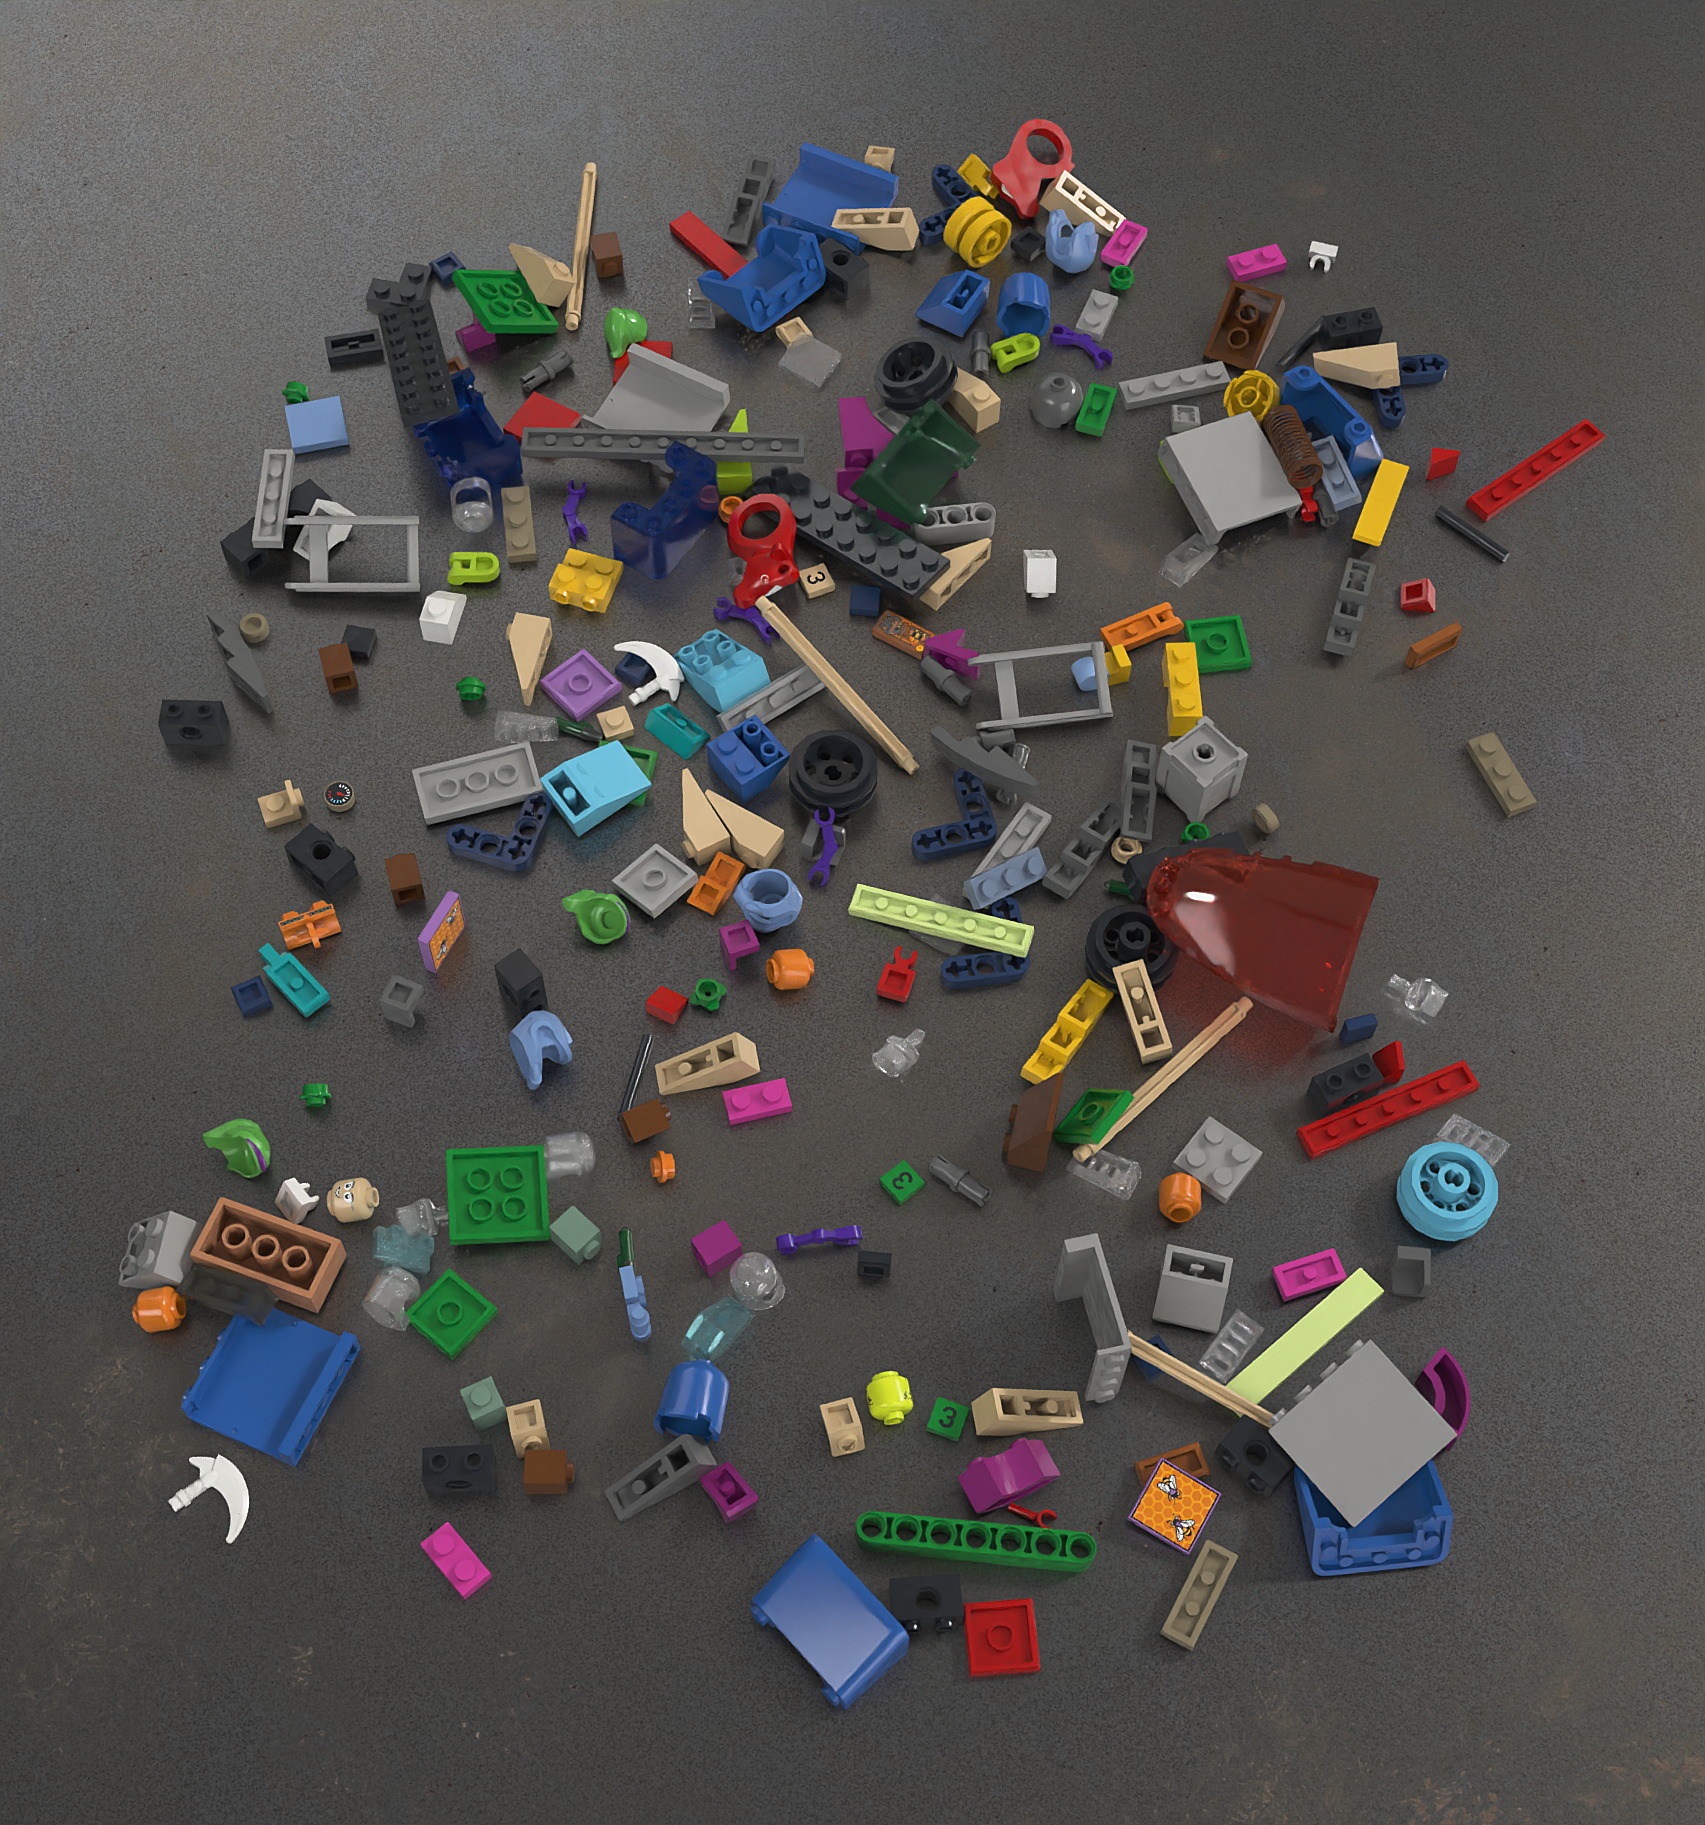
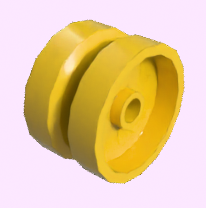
M978 196L970 198L954 211L944 229L943 240L954 252L959 253L966 263L978 268L991 262L1003 250L1011 235L1012 225L1009 219L1001 212L996 211L993 205L985 198Z

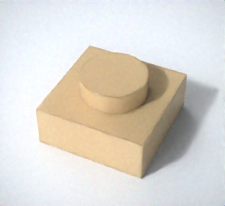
M625 706L596 714L606 742H613L635 735L634 727Z

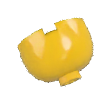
M1247 370L1238 379L1234 378L1230 381L1224 394V407L1227 409L1229 417L1251 411L1255 420L1258 421L1260 426H1263L1264 416L1271 409L1280 406V390L1268 375L1258 370Z

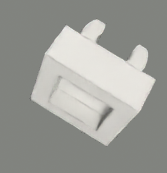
M1312 241L1308 256L1311 258L1310 270L1314 269L1317 261H1322L1325 264L1324 273H1327L1330 269V262H1335L1338 246Z
M295 1178L283 1182L275 1204L290 1222L299 1224L304 1221L307 1212L316 1207L319 1197L317 1195L310 1198L307 1194L310 1185L308 1183L299 1184Z

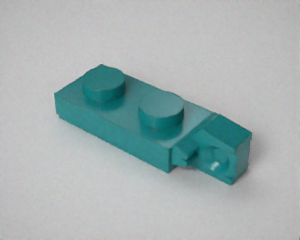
M269 943L258 950L261 954V959L266 964L263 967L266 976L305 1018L331 999L328 992L291 953L283 952L279 955Z

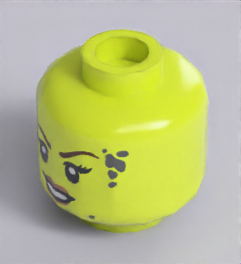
M895 1371L882 1372L873 1376L872 1382L866 1388L869 1410L872 1417L884 1420L886 1425L898 1424L904 1421V1416L913 1408L910 1386L907 1379L899 1376L898 1372Z

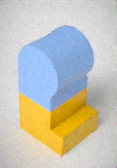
M1123 644L1112 646L1110 652L1104 653L1108 686L1129 681L1132 666ZM1083 657L1074 662L1071 670L1079 688L1082 691L1097 689L1093 657Z

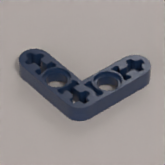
M940 164L933 168L931 184L948 202L950 207L920 222L918 238L926 245H934L943 241L944 229L947 224L945 220L950 218L962 203L970 198L979 196L951 166L946 164ZM961 191L964 195L957 197L952 195V192Z
M1439 354L1398 357L1400 385L1438 382L1446 376L1448 361ZM1411 367L1415 372L1411 374L1405 373L1401 368ZM1400 386L1371 389L1381 424L1393 429L1400 427L1406 415V407ZM1390 390L1394 395L1386 397L1380 391ZM1393 406L1392 413H1388L1390 407Z
M963 768L955 772L953 776V790L963 821L916 832L912 838L911 849L917 859L923 861L985 848L995 842L997 825L980 778ZM962 779H967L968 782H971V792L968 794L966 784L962 782ZM971 802H978L983 806V809L979 812H971L966 806ZM983 828L985 832H988V835L983 836L978 830ZM967 831H970L969 836H972L971 840H968ZM956 833L963 840L958 844H952L946 840V836ZM937 837H940V838H941V839H940V842H941V846H940V847H939V841H937ZM926 841L930 848L925 849L923 845H920V842Z
M545 792L529 795L524 802L509 837L467 825H454L448 830L446 835L449 850L456 855L510 871H524L530 866L553 815L552 801ZM540 803H543L544 807L539 808L537 818H535L534 806L538 807ZM526 826H533L537 829L536 833L530 837L521 835L520 831ZM462 836L466 837V840H461L460 844H457L455 839L459 840ZM490 842L497 845V849L492 853L488 854L481 851V847L485 843ZM519 844L522 845L523 857L513 860L512 856H516L520 850Z
M1006 896L992 903L991 916L1004 919V914L1000 911V908L1006 907L1007 912H1009L1008 920L1022 923L1019 905L1014 898ZM999 951L951 957L942 963L940 979L946 987L951 989L1020 981L1029 972V953H1027L1026 958L1016 956L1017 964L1020 965L1019 970H1014L1013 965H1011V954ZM987 963L993 967L994 971L989 975H982L976 968L979 964ZM967 966H971V976H968ZM950 969H956L959 977H953Z

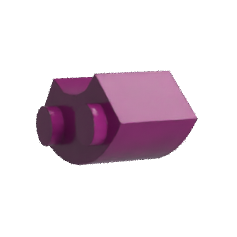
M1442 1346L1421 1371L1414 1384L1423 1393L1428 1403L1458 1434L1443 1447L1449 1452L1466 1426L1471 1400L1464 1372L1456 1359Z
M1024 1437L1010 1444L1009 1450L990 1458L981 1456L966 1465L968 1470L957 1478L977 1514L989 1512L1018 1501L1061 1476L1042 1440H1027Z

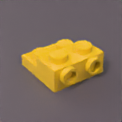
M569 548L563 563H558L548 585L550 599L560 604L582 607L587 611L605 613L624 570L623 562Z

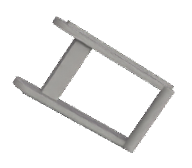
M294 516V518L283 519V525H309L310 583H285V589H296V592H420L419 516ZM327 525H406L407 583H329Z
M1104 641L983 654L968 659V666L994 664L1001 720L976 723V730H988L990 732L1007 730L1009 728L1016 729L1113 717L1104 655ZM1092 653L1099 701L1098 709L1019 718L1012 662Z

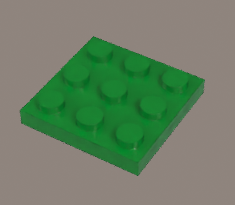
M454 270L451 279L487 333L541 334L556 332L559 324L546 305L537 302L521 271Z
M544 1145L446 1149L450 1245L549 1240Z

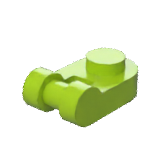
M1022 333L996 342L989 349L991 350V357L998 361L997 366L1000 371L1007 373L1014 366L1035 359L1039 354L1040 341L1031 333Z
M453 552L449 556V566L451 569L448 571L447 581L452 585H462L464 582H491L499 576V561L492 553Z

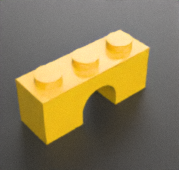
M1195 642L1165 644L1162 672L1164 687H1168L1167 721L1169 736L1185 735L1203 717Z

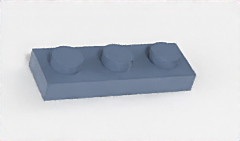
M1333 435L1312 442L1314 450L1318 455L1317 457L1323 466V475L1320 480L1334 510L1338 511L1362 502L1361 493Z
M1035 847L964 880L963 884L973 910H976L1044 878L1048 871L1039 847Z

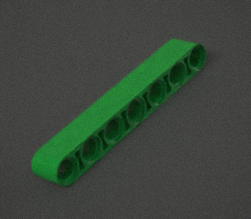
M867 1511L861 1514L857 1519L855 1532L858 1545L863 1550L869 1552L1068 1572H1084L1088 1570L1093 1563L1097 1550L1093 1537L1084 1532L879 1511ZM868 1525H874L879 1528L881 1533L876 1537L870 1538L863 1534L862 1529ZM901 1529H910L914 1532L915 1537L910 1541H903L898 1538L896 1533ZM936 1532H943L948 1535L950 1540L948 1543L940 1545L935 1543L931 1536ZM976 1535L983 1539L984 1545L980 1548H973L968 1545L966 1539ZM1005 1539H1012L1017 1542L1019 1548L1012 1552L1006 1551L1002 1547L1001 1542ZM1043 1542L1048 1543L1052 1546L1054 1552L1050 1555H1043L1037 1551L1036 1545ZM1074 1546L1084 1547L1089 1556L1082 1559L1076 1558L1072 1554L1071 1548Z

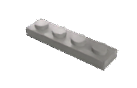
M1219 361L1119 382L1118 392L1125 409L1130 410L1227 389L1231 380L1223 362Z
M265 449L252 536L254 548H283L286 525H283V519L287 518L295 461L293 450Z
M804 662L716 717L724 733L755 714L765 724L826 687V685Z
M1025 802L971 877L1031 849L1050 824L1052 816ZM964 886V888L962 889V895L969 899L967 891ZM992 903L985 906L984 908L988 910Z

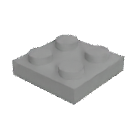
M656 843L612 880V884L617 891L655 919L695 885L699 879L695 871Z
M1209 1116L1173 1161L1172 1168L1180 1173L1196 1178L1202 1189L1225 1204L1260 1160L1263 1152Z

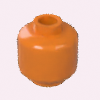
M799 948L776 950L766 962L768 981L780 990L804 988L808 984L810 976L814 975V962L812 958L807 957L804 950Z
M1179 1172L1169 1175L1161 1181L1159 1185V1209L1162 1214L1174 1222H1186L1199 1213L1201 1209V1187L1196 1178Z
M163 1286L148 1289L139 1294L136 1304L132 1309L133 1318L148 1333L171 1330L178 1327L181 1320L185 1317L186 1302L183 1295L173 1287Z

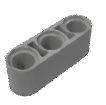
M985 502L920 509L914 516L913 538L926 546L990 538L994 533L996 511L991 504Z

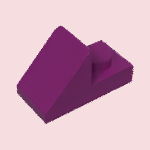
M864 467L834 468L837 494L868 512Z
M964 628L928 638L924 643V658L932 655L935 660L948 670L951 669L955 673L977 681L982 669V665L968 666L967 660L978 657L980 654L972 649L962 648L965 640Z
M729 1461L699 1478L703 1489L717 1505L726 1525L733 1523L757 1507L758 1497Z

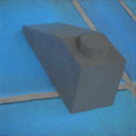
M682 1434L604 1492L619 1521H624L690 1486L718 1465L702 1436Z

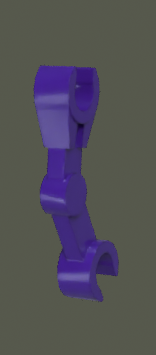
M1061 324L1053 325V333H1050L1051 343L1055 345L1074 344L1080 346L1094 358V365L1100 370H1103L1104 361L1101 359L1107 360L1112 365V353L1109 350L1100 349L1092 341L1090 335L1076 334Z
M571 480L567 486L569 497L562 509V513L568 523L570 542L576 545L574 536L576 534H582L585 541L587 542L588 540L587 528L575 514L578 502L585 498L587 490L585 482H583L580 490H574V480Z
M717 598V606L725 607L726 609L714 607V616L716 618L726 619L733 616L746 619L756 627L762 641L768 645H771V637L767 633H775L780 639L779 633L758 613L755 607L741 609L733 605L728 598Z
M828 807L831 817L826 822L820 820L818 809L815 812V820L822 827L825 845L821 858L809 871L808 880H812L814 872L821 871L824 874V879L820 886L827 883L830 863L834 853L838 850L832 826L835 812L831 807Z
M856 1225L838 1228L834 1231L815 1229L811 1233L800 1236L793 1234L780 1235L776 1237L777 1250H781V1254L786 1255L795 1253L800 1246L812 1243L820 1244L826 1241H833V1243L844 1246L858 1245V1240H862L861 1227Z

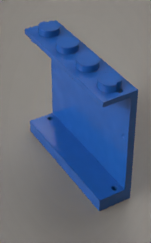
M804 142L800 147V164L773 204L763 202L762 223L766 225L771 223L815 233L818 245L831 237L859 256L866 243L860 242L859 237L852 235L850 232L847 233L831 227L837 209L890 208L898 196L899 176Z
M249 1290L245 1298H241L237 1302L233 1311L234 1317L227 1328L224 1327L220 1331L216 1340V1348L211 1357H206L199 1369L200 1376L196 1383L184 1393L181 1409L187 1419L295 1467L360 1351L361 1346L355 1335L344 1331L341 1337L259 1302L254 1291Z

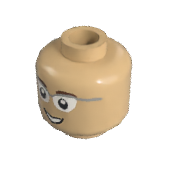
M362 1177L340 1180L334 1184L332 1190H329L327 1194V1205L330 1214L336 1216L343 1223L370 1218L374 1212V1207H377L379 1204L377 1189L372 1187L369 1181Z

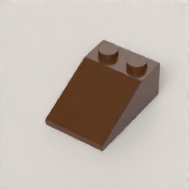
M1232 280L1204 350L1203 357L1218 362L1222 361L1225 364L1246 371L1256 370L1285 309L1284 296Z
M1057 1072L1021 1093L1019 1105L1012 1104L1008 1123L1014 1124L1013 1132H1006L1002 1149L1003 1152H1008L1006 1164L1040 1172L1045 1171L1063 1083V1073Z

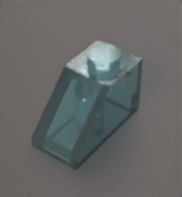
M728 1295L696 1315L681 1345L689 1350L695 1359H706L711 1362L723 1355L753 1319L755 1313Z

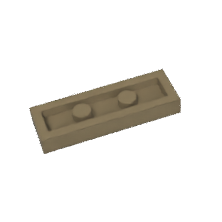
M529 486L501 488L508 563L535 561L537 557Z
M1491 732L1467 741L1465 748L1507 817L1533 809L1537 801L1495 733Z
M1208 1539L1206 1540L1160 1632L1161 1635L1192 1651L1238 1555Z

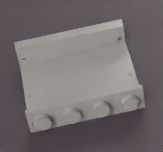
M632 343L627 350L630 364L593 418L587 415L582 417L585 429L710 432L731 401L729 386L724 382ZM641 460L658 465L667 473L673 472L682 476L691 462Z
M1251 411L1166 437L1157 451L1161 462L1208 546L1218 543L1227 530L1284 511L1289 519L1293 518L1303 504L1299 492L1289 484L1272 445L1268 443L1261 431L1260 424L1255 420Z
M1094 1233L1064 1240L1053 1291L1056 1302L1078 1297L1083 1298L1098 1348L1084 1397L1085 1401L1096 1400V1402L1101 1403L1113 1399L1119 1393L1132 1346L1098 1234Z
M1359 1339L1345 1352L1349 1358L1341 1366L1333 1362L1319 1375L1323 1382L1314 1390L1310 1385L1305 1387L1294 1397L1298 1404L1289 1412L1284 1408L1277 1412L1268 1421L1272 1427L1267 1431L1353 1528L1458 1435L1371 1339L1365 1344Z

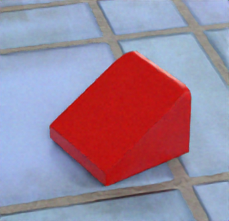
M1432 448L1427 463L1426 480H1432L1453 473L1460 456V451Z
M1429 578L1401 584L1400 607L1402 610L1435 612V588Z
M660 986L645 1002L646 1012L674 1025L688 1003L689 998Z
M1394 1041L1372 1055V1060L1384 1078L1383 1083H1398L1405 1070L1402 1043Z

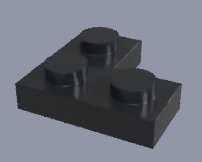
M406 263L399 282L373 278L365 297L367 305L381 308H398L409 305L414 300H424L434 275L433 267Z

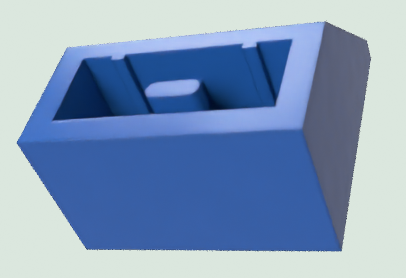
M967 269L944 276L915 312V316L963 337L988 303L990 279Z
M756 714L707 744L708 764L742 804L766 790L791 756Z

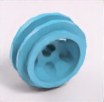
M1441 1141L1422 1146L1409 1156L1397 1180L1396 1199L1403 1216L1417 1231L1433 1239L1457 1241L1472 1237L1486 1225L1498 1202V1182L1491 1166L1478 1152L1459 1143ZM1421 1183L1426 1184L1429 1187L1428 1192L1422 1191L1420 1186ZM1468 1187L1470 1188V1190H1471V1192H1472L1473 1195H1471V1194L1468 1193V1191H1467V1188H1468ZM1434 1204H1439L1442 1207V1209L1435 1206ZM1462 1205L1467 1210L1457 1212L1456 1206Z

